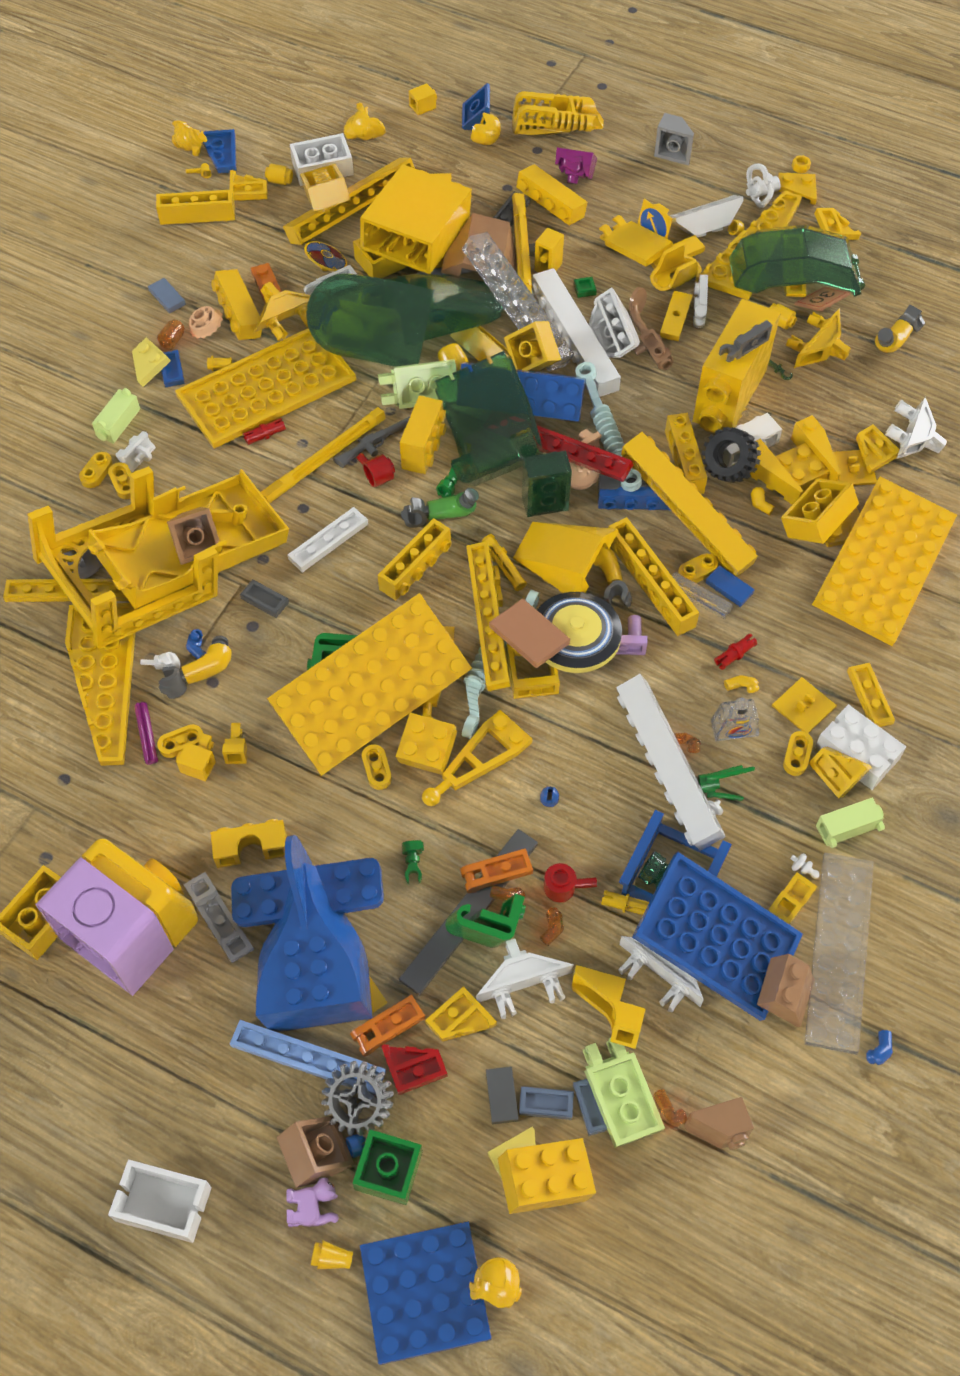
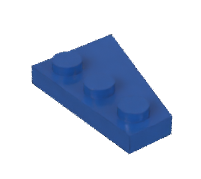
M235 129L203 131L207 138V142H203V145L217 172L230 173V170L237 172Z

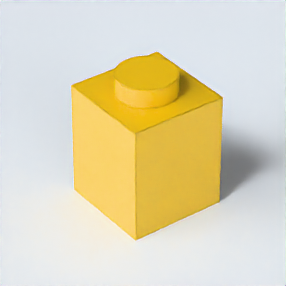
M427 83L408 91L409 106L417 115L436 108V91Z

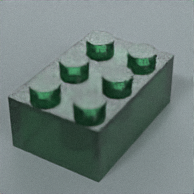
M555 451L523 457L522 500L527 517L569 511L572 470L566 451Z

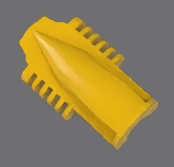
M526 91L519 92L515 97L512 117L513 134L532 136L568 133L575 130L591 132L594 129H603L604 120L597 111L593 99L590 97ZM525 98L526 101L524 104H521V101ZM541 100H544L542 106H539L538 103H540Z

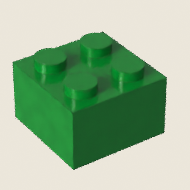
M369 1129L352 1182L354 1190L407 1206L423 1153L422 1145Z

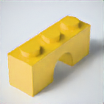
M270 819L265 823H246L241 827H223L217 831L210 832L213 859L217 868L241 864V852L246 846L251 844L262 847L265 860L285 856L287 834L283 820Z

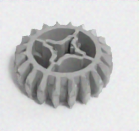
M352 1061L350 1068L346 1064H342L340 1071L335 1069L331 1073L333 1078L326 1079L325 1083L330 1088L322 1090V1094L328 1096V1098L322 1100L321 1104L324 1106L329 1105V1109L324 1112V1115H333L334 1118L331 1119L330 1124L333 1125L338 1121L340 1123L338 1131L342 1132L348 1127V1135H353L357 1129L359 1136H363L365 1128L368 1132L369 1129L375 1131V1125L381 1127L384 1124L382 1118L387 1119L390 1116L386 1109L392 1108L393 1102L386 1099L391 1098L394 1092L385 1090V1088L391 1085V1082L386 1081L383 1083L381 1081L385 1076V1072L376 1075V1065L371 1066L367 1070V1062L363 1061L358 1068L357 1062ZM357 1077L353 1089L339 1090L340 1085L345 1079ZM367 1081L374 1088L376 1095L371 1094L367 1090ZM357 1092L359 1093L358 1098L362 1099L359 1104L356 1103L357 1098L353 1097ZM339 1101L347 1105L348 1114L341 1108ZM363 1107H376L371 1117L358 1119Z

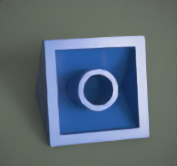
M486 83L462 104V128L464 130H472L475 124H480L483 117L482 113L490 114V84Z

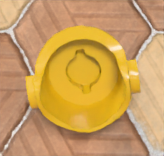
M495 1257L487 1260L481 1267L477 1268L474 1282L469 1284L471 1299H484L497 1308H511L514 1302H517L521 1296L518 1269L511 1261L505 1258Z

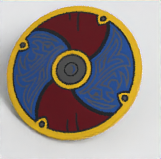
M311 241L304 247L306 256L324 272L327 270L335 272L347 266V260L344 255L326 243Z

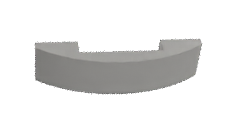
M206 872L183 884L231 963L254 950L242 929L234 922L231 913Z

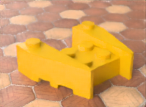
M813 415L795 423L791 440L797 447L774 456L761 438L756 440L759 444L757 450L761 451V455L757 456L760 464L755 465V468H757L755 473L750 472L751 477L756 481L759 479L767 484L766 488L769 490H775L783 495L784 500L791 505L817 478L839 481L841 475L825 429Z

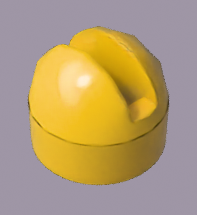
M733 219L730 225H728L730 235L737 236L744 230V223L740 220Z

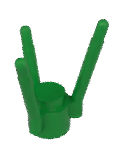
M742 765L713 773L698 775V782L703 792L706 793L707 798L717 797L742 801L744 799L743 796L715 792L716 789H720L719 779L755 770V767L743 768Z

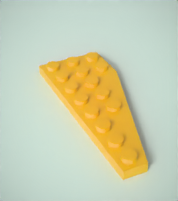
M117 603V617L136 610L131 603ZM69 605L65 645L98 761L101 766L124 765L136 632L98 649L94 643L93 631L74 605Z

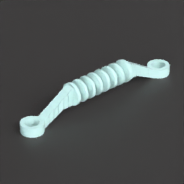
M583 362L576 367L575 371L576 377L586 378L585 384L593 405V409L590 412L593 423L596 426V430L601 434V442L604 449L621 456L622 447L625 444L609 406L602 404L594 382L596 378L595 366L590 362ZM586 370L591 371L589 374L586 375L581 374L583 371ZM631 469L625 481L621 482V487L629 492L638 490L642 485L641 474L637 470ZM629 478L636 479V481L633 483L626 482V480Z
M530 590L526 601L535 609L540 599V592ZM481 647L478 650L479 653L475 656V661L471 664L472 669L468 671V675L463 680L466 687L470 715L464 723L462 736L471 739L479 724L478 698L486 686Z

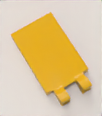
M620 215L612 219V221L617 223L613 226V231L607 224L599 227V230L603 231L600 239L605 241L607 247L645 267L660 258L665 250L673 247L672 241L633 221L626 223Z

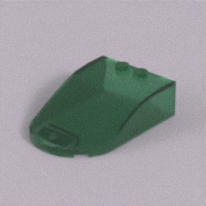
M343 273L333 275L322 281L312 292L306 311L307 324L316 342L332 354L391 368L419 364L434 290L357 274Z
M409 274L380 281L384 308L395 309L400 316L405 345L491 323L501 317L503 310L508 309L507 292L501 286L491 282L436 274Z

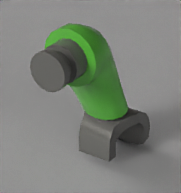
M467 488L464 492L457 495L427 501L426 506L422 499L412 497L410 499L411 505L404 506L403 511H401V517L405 525L410 528L423 526L427 519L465 517L476 509V501L479 499V494L475 489Z

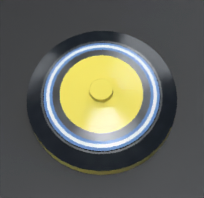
M565 592L549 598L537 609L538 612L570 638L568 646L546 661L550 666L565 672L584 673L601 668L616 655L622 638L621 621L613 607L600 597L585 592Z

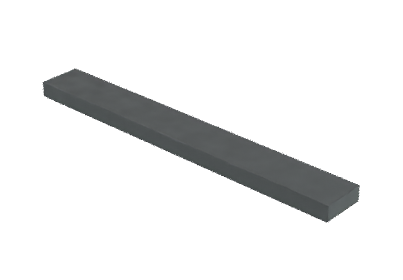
M518 829L497 856L525 848L528 856H530L537 847L538 842ZM509 881L482 888L475 893H467L452 913L461 906L470 904V912L463 917L470 920V917L481 909L487 910ZM446 920L399 978V982L419 996L464 940L450 934L446 930Z

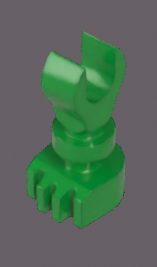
M456 463L452 465L449 474L436 487L438 496L441 495L444 498L454 495L457 480L463 474V471H460L462 465Z
M411 840L402 843V854L407 855L405 863L408 864V868L405 872V880L408 884L411 873L418 875L419 883L422 881V873L418 868L420 857L417 856L424 851V843L421 840Z

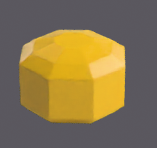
M800 155L793 159V171L806 173L810 169L811 161L808 157Z

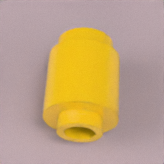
M271 163L265 169V178L268 179L269 183L291 184L293 169H289L288 166Z
M775 303L769 307L781 312L778 322L779 327L787 330L795 325L797 321L795 311Z

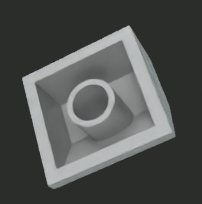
M664 113L657 128L654 157L689 166L694 133L682 117Z

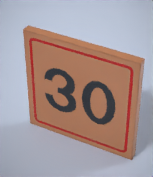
M824 286L794 303L797 306L823 312L825 308H830L834 303L849 296L850 292Z

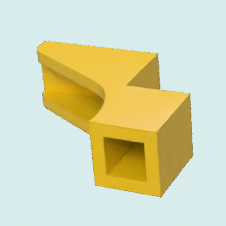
M576 965L571 989L608 1019L612 1031L610 1042L636 1049L645 1008L621 1002L626 979Z

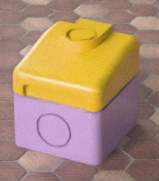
M107 839L96 840L84 852L82 858L80 857L35 904L60 940L132 996L174 950L172 946L176 947L198 922V915L192 902L183 896L184 893L177 878L165 866L153 858H150L143 866Z

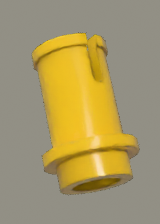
M211 355V358L207 357V369L212 372L233 363L232 357L214 358L213 355Z

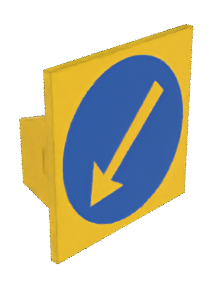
M643 199L638 220L639 225L667 239L673 218L668 215L669 209L660 203L652 204L648 200Z

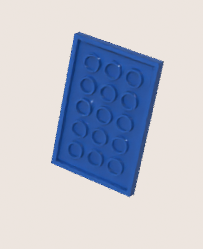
M677 852L673 855L632 938L751 1016L762 1021L765 1020L769 1011L758 1006L757 1002L770 959L785 954L794 956L803 933Z

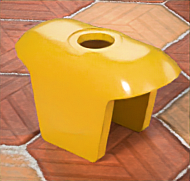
M682 242L665 250L656 269L651 273L650 280L656 289L660 291L671 290L695 278L697 274H701L702 268L697 260L691 256L684 255L685 245ZM674 273L673 278L671 279L670 274Z

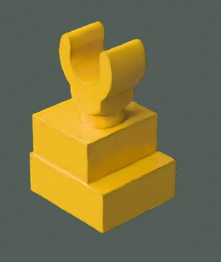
M231 723V739H225L222 747L225 764H247V745L245 738H242L243 729H241V723Z

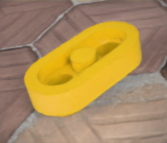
M98 452L94 454L82 469L79 478L84 487L95 488L107 476L110 466L113 465L109 453Z
M118 462L110 466L108 474L117 495L122 499H131L129 476L131 471L127 464Z
M705 553L683 563L678 569V580L682 584L693 585L708 578L718 567V559L712 554Z
M191 724L162 735L157 742L160 754L166 758H173L177 756L181 749L183 750L186 743L198 746L203 734L202 729L198 725ZM192 737H196L195 740L189 741Z
M796 731L790 736L783 767L792 776H800L807 769L813 746V739L807 732ZM791 764H797L798 767H793Z
M375 744L364 748L362 761L369 785L376 790L386 789L391 784L392 777L384 749ZM373 757L378 758L376 761L370 760ZM379 777L384 778L383 781H376Z

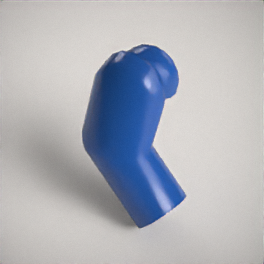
M881 1030L878 1032L879 1045L874 1050H868L866 1053L868 1063L881 1065L892 1056L891 1031Z

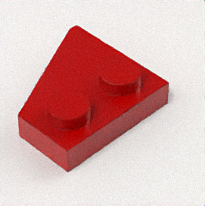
M388 1044L381 1045L398 1095L448 1077L439 1049L425 1048L421 1050L409 1046L400 1048L390 1047Z

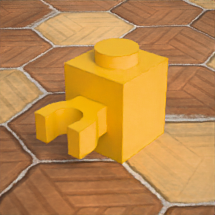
M203 733L198 746L186 743L183 750L181 749L178 752L176 763L180 773L206 782L216 763L211 751L214 746V742L211 741L212 736Z

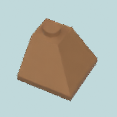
M199 507L181 513L167 522L181 565L194 561L195 554L219 542L209 508Z

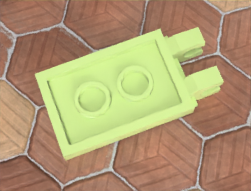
M454 359L397 366L391 369V373L378 374L379 384H393L394 393L380 394L382 405L395 404V406H399V409L411 408L415 406L419 395L442 400L443 403L457 402L458 382Z
M609 1038L606 1044L612 1056L611 1058L602 1060L596 1043L590 1044L583 1049L588 1064L584 1072L604 1123L607 1126L613 1146L617 1148L663 1131L665 1126L635 1053L629 1054V1051L626 1052L625 1046L610 1042L611 1038Z

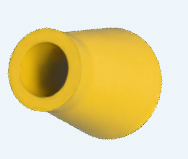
M322 1240V1243L315 1242L311 1266H317V1270L350 1269L353 1251H347Z

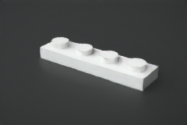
M355 507L351 508L290 552L288 560L303 573L366 527L368 519Z

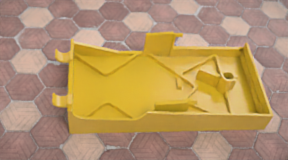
M240 469L238 475L179 498L180 491L185 490V486L175 487L152 498V514L132 523L93 531L92 529L89 530V545L86 544L87 548L93 555H96L113 578L112 582L123 592L134 609L194 584V561L183 565L180 564L167 524L169 520L181 513L199 507L210 509L219 542L211 546L218 552V573L287 543L288 526L242 469Z

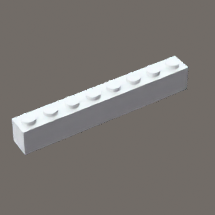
M555 269L533 274L532 294L538 298L541 308H544L548 321L553 323L556 334L560 335L565 349H568L571 353L572 361L577 363V365L583 362L594 364L596 369L594 382L599 397L619 391L621 376ZM586 370L583 371L581 374L586 375L589 374L591 371Z
M638 674L616 687L620 694L617 699L623 709L627 708L629 714L626 717L630 725L636 727L638 731L635 734L641 746L645 745L648 751L645 753V756L651 766L655 765L657 772L654 774L660 785L664 784L667 790L664 792L665 797L670 805L674 804L677 810L674 812V815L679 824H684L687 830L684 835L691 846L695 845L701 851L725 838L726 836L648 682L641 674Z

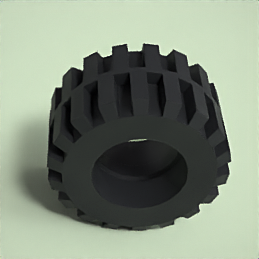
M724 427L723 430H716V435L711 434L708 437L710 439L709 443H704L706 451L702 450V455L705 456L702 462L704 465H707L706 471L711 473L712 477L730 483H735V481L742 482L743 478H750V472L755 473L757 470L755 465L760 464V460L757 459V456L761 455V451L757 450L759 447L758 442L754 441L755 438L748 434V432L737 428ZM736 443L740 449L739 460L735 465L727 468L723 462V453L730 444Z

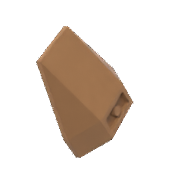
M472 213L445 253L441 273L460 277L462 268L499 277L497 286L516 291L518 284L517 261L510 222Z

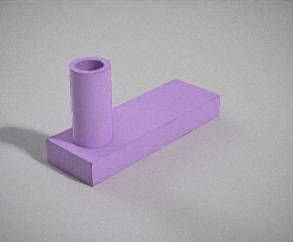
M631 615L628 617V635H622L620 647L616 654L645 655L647 636H642L641 617Z

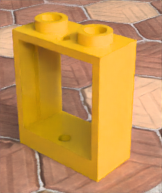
M506 642V654L514 699L559 694L560 681L558 670L549 664L550 676L517 679L514 657L522 655Z

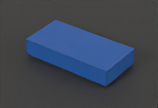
M178 350L164 352L171 360L161 370L165 388L185 384Z
M720 565L709 575L705 582L739 607L754 594L755 590Z

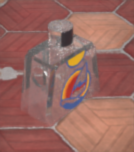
M738 698L736 701L723 702L719 705L711 719L715 741L759 736V718L753 699Z

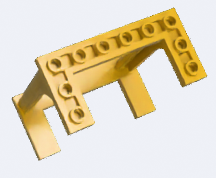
M149 466L129 474L130 505L81 523L68 530L55 534L53 511L49 506L27 513L33 559L37 564L43 562L93 631L94 643L98 649L218 596V552L214 547L194 555V584L120 617H117L116 596L112 590L93 597L81 581L78 566L83 554L88 550L86 544L89 545L90 529L93 531L129 524L152 514L154 473ZM72 550L77 552V554L72 556L64 554Z

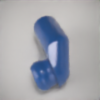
M199 629L191 631L186 644V649L196 659L203 657L206 653L201 648L203 633Z

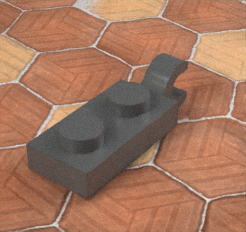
M766 320L759 325H755L750 331L739 335L733 345H722L719 355L728 353L727 362L733 361L734 358L739 359L769 340L772 324Z

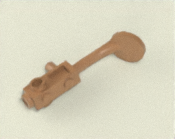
M638 287L633 291L629 301L630 314L636 327L642 334L639 336L642 344L637 346L634 351L638 356L647 350L659 370H667L672 366V362H674L671 351L668 347H665L659 333L657 334L653 328L648 330L639 314L645 306L647 293L644 288Z

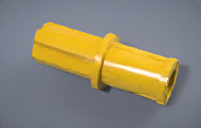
M608 890L604 891V897H602L601 905L621 909L622 913L628 911L639 915L644 914L649 904L647 901L630 897V894L625 896Z

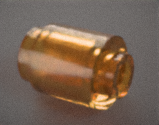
M175 319L168 321L157 335L159 344L163 348L173 349L184 335V325Z

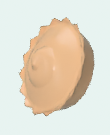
M203 306L195 310L189 319L192 337L204 339L206 336H211L213 332H216L223 320V314L220 310L210 306Z
M563 461V465L560 466L562 480L569 487L576 490L589 488L599 478V473L568 461Z

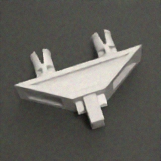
M926 398L923 399L916 409L900 400L894 411L909 419L907 431L904 432L892 423L885 436L900 443V450L896 459L920 452L924 447L939 453L945 447L947 441L935 432L936 423Z
M621 936L619 945L632 954L622 967L618 969L621 975L631 968L627 979L632 980L633 976L644 964L672 985L666 995L659 1001L662 1007L673 999L668 1009L669 1012H673L684 996L701 1007L704 999L695 978L632 937Z
M516 939L506 941L508 955L504 956V962L476 995L478 1002L495 998L501 1019H506L505 1006L513 1017L517 1012L510 996L511 992L544 983L550 1003L555 1002L554 991L560 1001L564 1000L565 995L563 994L558 977L573 973L574 964L533 953H526V950L520 951Z

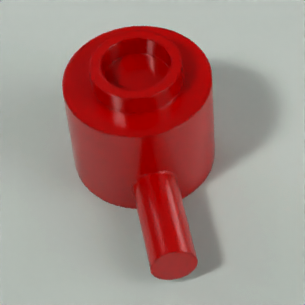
M363 453L357 456V460L363 465L366 478L372 487L375 488L394 479L395 467L389 457L386 458L384 454H381L369 460Z
M564 863L554 864L545 872L544 892L554 902L568 901L574 895L575 889L597 887L596 877L577 879L573 868Z

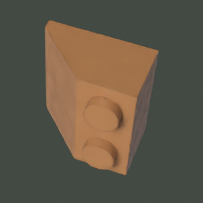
M790 954L772 957L757 1005L794 1026L801 1027L814 983L810 965Z
M742 1097L693 1111L684 1125L689 1133L720 1149L729 1147V1150L743 1147L745 1145L744 1142L749 1139V1135L754 1129Z
M333 1116L295 1122L277 1136L296 1188L316 1184L320 1178H329L355 1165L342 1132L338 1131V1122L333 1125L330 1124L331 1119L334 1118Z

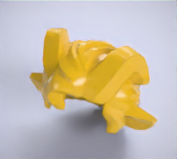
M181 120L173 121L172 125L175 127L174 134L172 135L173 145L184 149V151H192V155L198 157L201 152L202 143L207 142L204 132L193 129Z

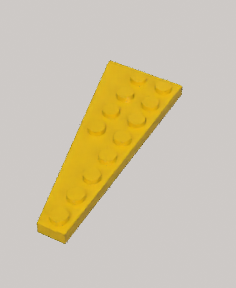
M784 191L772 202V205L761 213V216L756 221L753 220L748 229L743 230L729 243L728 248L723 253H719L716 259L711 264L709 263L701 274H697L695 282L699 283L700 275H708V287L749 300L800 205L802 196L788 191Z

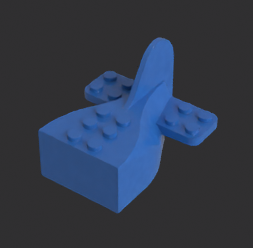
M296 835L287 836L285 840L287 870L241 876L236 878L231 886L232 918L238 926L251 927L275 924L264 942L259 956L256 1017L267 1029L275 1032L372 1019L367 954L360 937L344 913L375 909L382 905L384 894L381 866L374 858L314 866L299 838Z

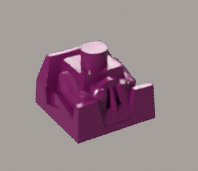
M557 147L555 165L559 166L561 173L565 172L568 176L567 183L578 184V179L585 178L586 176L589 180H592L597 162V157L594 153Z

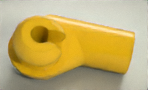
M762 487L753 488L751 491L753 507L770 516L775 506L765 501V490Z
M739 675L724 680V686L727 691L739 687H747L748 693L759 691L757 684L759 682L754 677Z

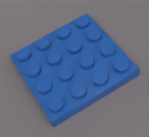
M469 1221L360 1245L379 1365L492 1340L484 1299L473 1300L470 1297L469 1284L474 1282L478 1267Z

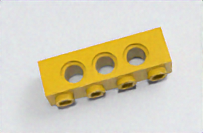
M688 413L667 415L665 434L674 465L683 471L684 477L689 482H693L697 486L700 494H704L707 475Z

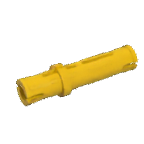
M493 534L485 536L482 542L488 541L492 561L498 564L515 591L524 589L527 582L507 556L506 549L500 546Z

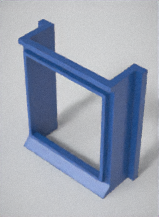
M655 810L619 880V883L623 885L621 895L626 896L630 894V897L650 902L653 894L634 886L633 883L658 834L713 858L708 872L716 877L732 844L722 840L719 849L708 846L700 851L695 845L691 846L688 843L684 833L662 824L664 813Z

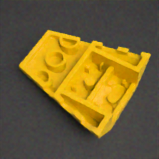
M532 522L513 559L532 573H536L548 584L556 587L561 593H586L589 585L585 578L601 548H610L618 533V529Z

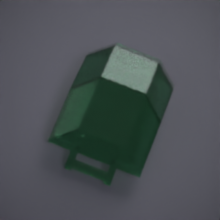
M809 225L754 231L745 235L739 241L729 257L734 286L755 294L772 287L820 283L852 292L853 296L856 297L861 295V290L865 288V282L861 278L858 266L859 258L857 255L852 254L848 237Z

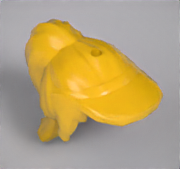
M357 103L356 109L358 111L347 120L343 132L345 137L351 140L356 138L369 140L382 137L386 133L383 123L377 118L369 117L368 107L364 108L362 103Z

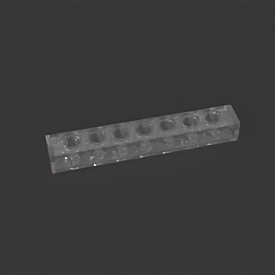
M488 232L470 236L462 251L516 327L521 329L535 321H549L561 360L546 367L548 372L566 367L574 356V352Z

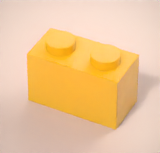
M547 227L536 240L534 271L540 273L553 268L555 271L558 270L563 262L564 234Z

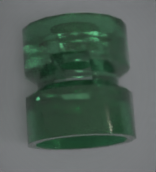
M654 851L644 864L637 878L648 885L654 883L655 889H657L669 865L666 863V858Z

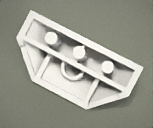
M732 195L669 216L673 218L672 223L686 233L696 237H703L706 235V232H718L723 230V227L730 225L744 200L742 196Z
M612 287L596 297L589 326L608 357L620 358L639 345V337L629 313Z

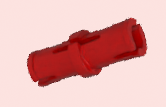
M278 418L267 424L262 423L251 431L244 432L243 437L247 445H250L264 438L267 440L270 438L269 436L286 430L282 418Z
M747 634L737 643L730 644L725 652L714 658L715 664L718 666L722 663L719 668L724 670L735 660L742 659L747 651L757 645L756 638L754 637L750 640L753 635Z

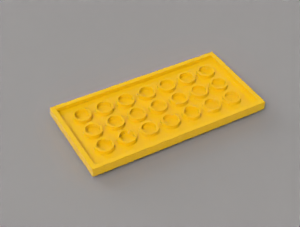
M314 325L176 389L175 393L213 449L242 436L244 432L259 427L262 423L267 424L357 379L356 374L337 350L326 347V336L317 325Z
M880 476L812 605L893 646L957 514Z
M419 593L275 692L267 700L322 776L466 674L472 667Z

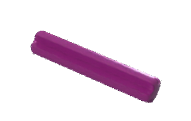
M146 702L136 703L134 708L144 761L147 765L156 764L158 757L148 706Z

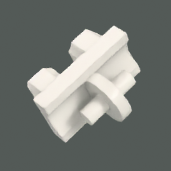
M142 431L138 436H133L129 440V445L126 449H120L116 453V457L120 462L127 464L130 471L133 472L143 461L149 462L152 459L151 452L156 447L149 440L147 432Z

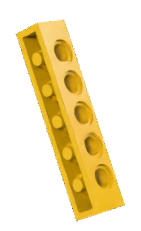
M626 517L609 525L608 528L618 529L611 548L675 634L680 636L696 628L699 611L630 520Z

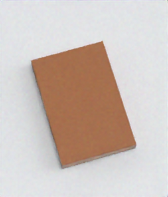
M521 599L489 622V627L535 668L541 666L570 644V638L524 599Z

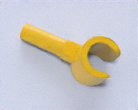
M203 163L200 168L186 169V174L201 173V176L206 179L212 175L207 163Z

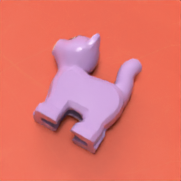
M320 1178L313 1187H305L300 1190H286L287 1202L298 1204L296 1212L287 1209V1223L289 1227H298L299 1225L313 1227L338 1221L339 1217L337 1214L330 1212L321 1215L319 1210V1201L327 1202L338 1197L334 1185L328 1181V1178Z

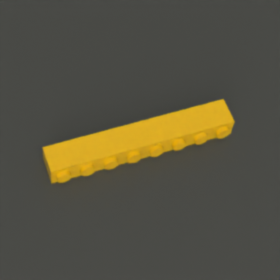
M398 158L347 188L350 201L330 206L324 212L311 209L284 225L283 228L290 244L301 245L372 203L402 164L415 168L412 159Z
M642 431L622 447L621 456L632 460L634 464L632 468L641 474V478L706 549L718 559V562L727 571L738 577L755 563L758 555L754 547L745 543L740 532L735 528L732 529L727 523L725 516L713 508L711 501L698 492L697 486L684 477L683 471L670 462L669 456L656 447L654 440L650 436H646Z

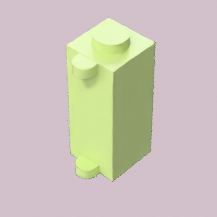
M127 388L123 390L118 389L92 422L95 435L100 440L109 441L114 444L139 412L140 406L137 396L131 394L130 390Z
M872 797L821 815L816 827L826 846L834 848L837 847L838 842L874 829L878 831L884 830V814L880 805L876 804Z

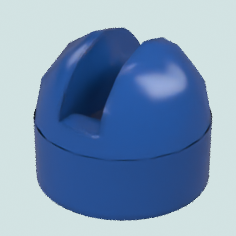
M551 786L545 787L540 794L541 803L546 807L557 805L559 802L558 790ZM548 792H552V800H547Z
M359 1134L346 1137V1145L351 1157L354 1159L361 1156L366 1138L359 1136Z

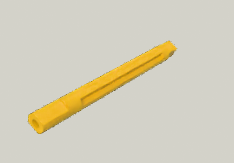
M514 193L512 195L518 289L520 291V299L530 300L532 281L525 195Z
M379 407L375 408L355 425L260 493L269 504L319 466L386 419L385 412Z

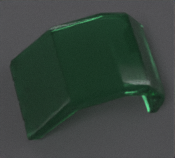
M505 351L490 356L493 361L491 364L487 358L472 364V372H470L467 366L452 373L455 378L454 380H451L449 375L435 380L437 385L435 392L438 400L443 401V410H446V419L455 438L459 453L458 458L451 460V466L457 478L472 487L535 462L543 455L542 442L531 405L511 356H506Z

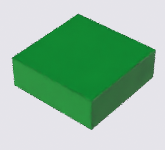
M593 277L574 279L573 285L577 298L595 296L597 294Z

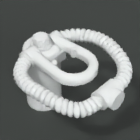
M758 163L751 165L747 169L748 189L746 194L752 198L757 207L764 208L771 200L774 192L780 190L781 183L777 176H772L767 172L768 170L764 165ZM754 170H760L763 174L764 180H762L759 176H756L752 179V172ZM767 194L766 198L761 202L759 197Z

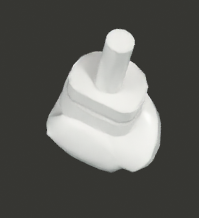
M167 652L155 655L154 660L141 659L140 664L154 665L156 670H163V667L175 666L180 669L181 662L175 653Z

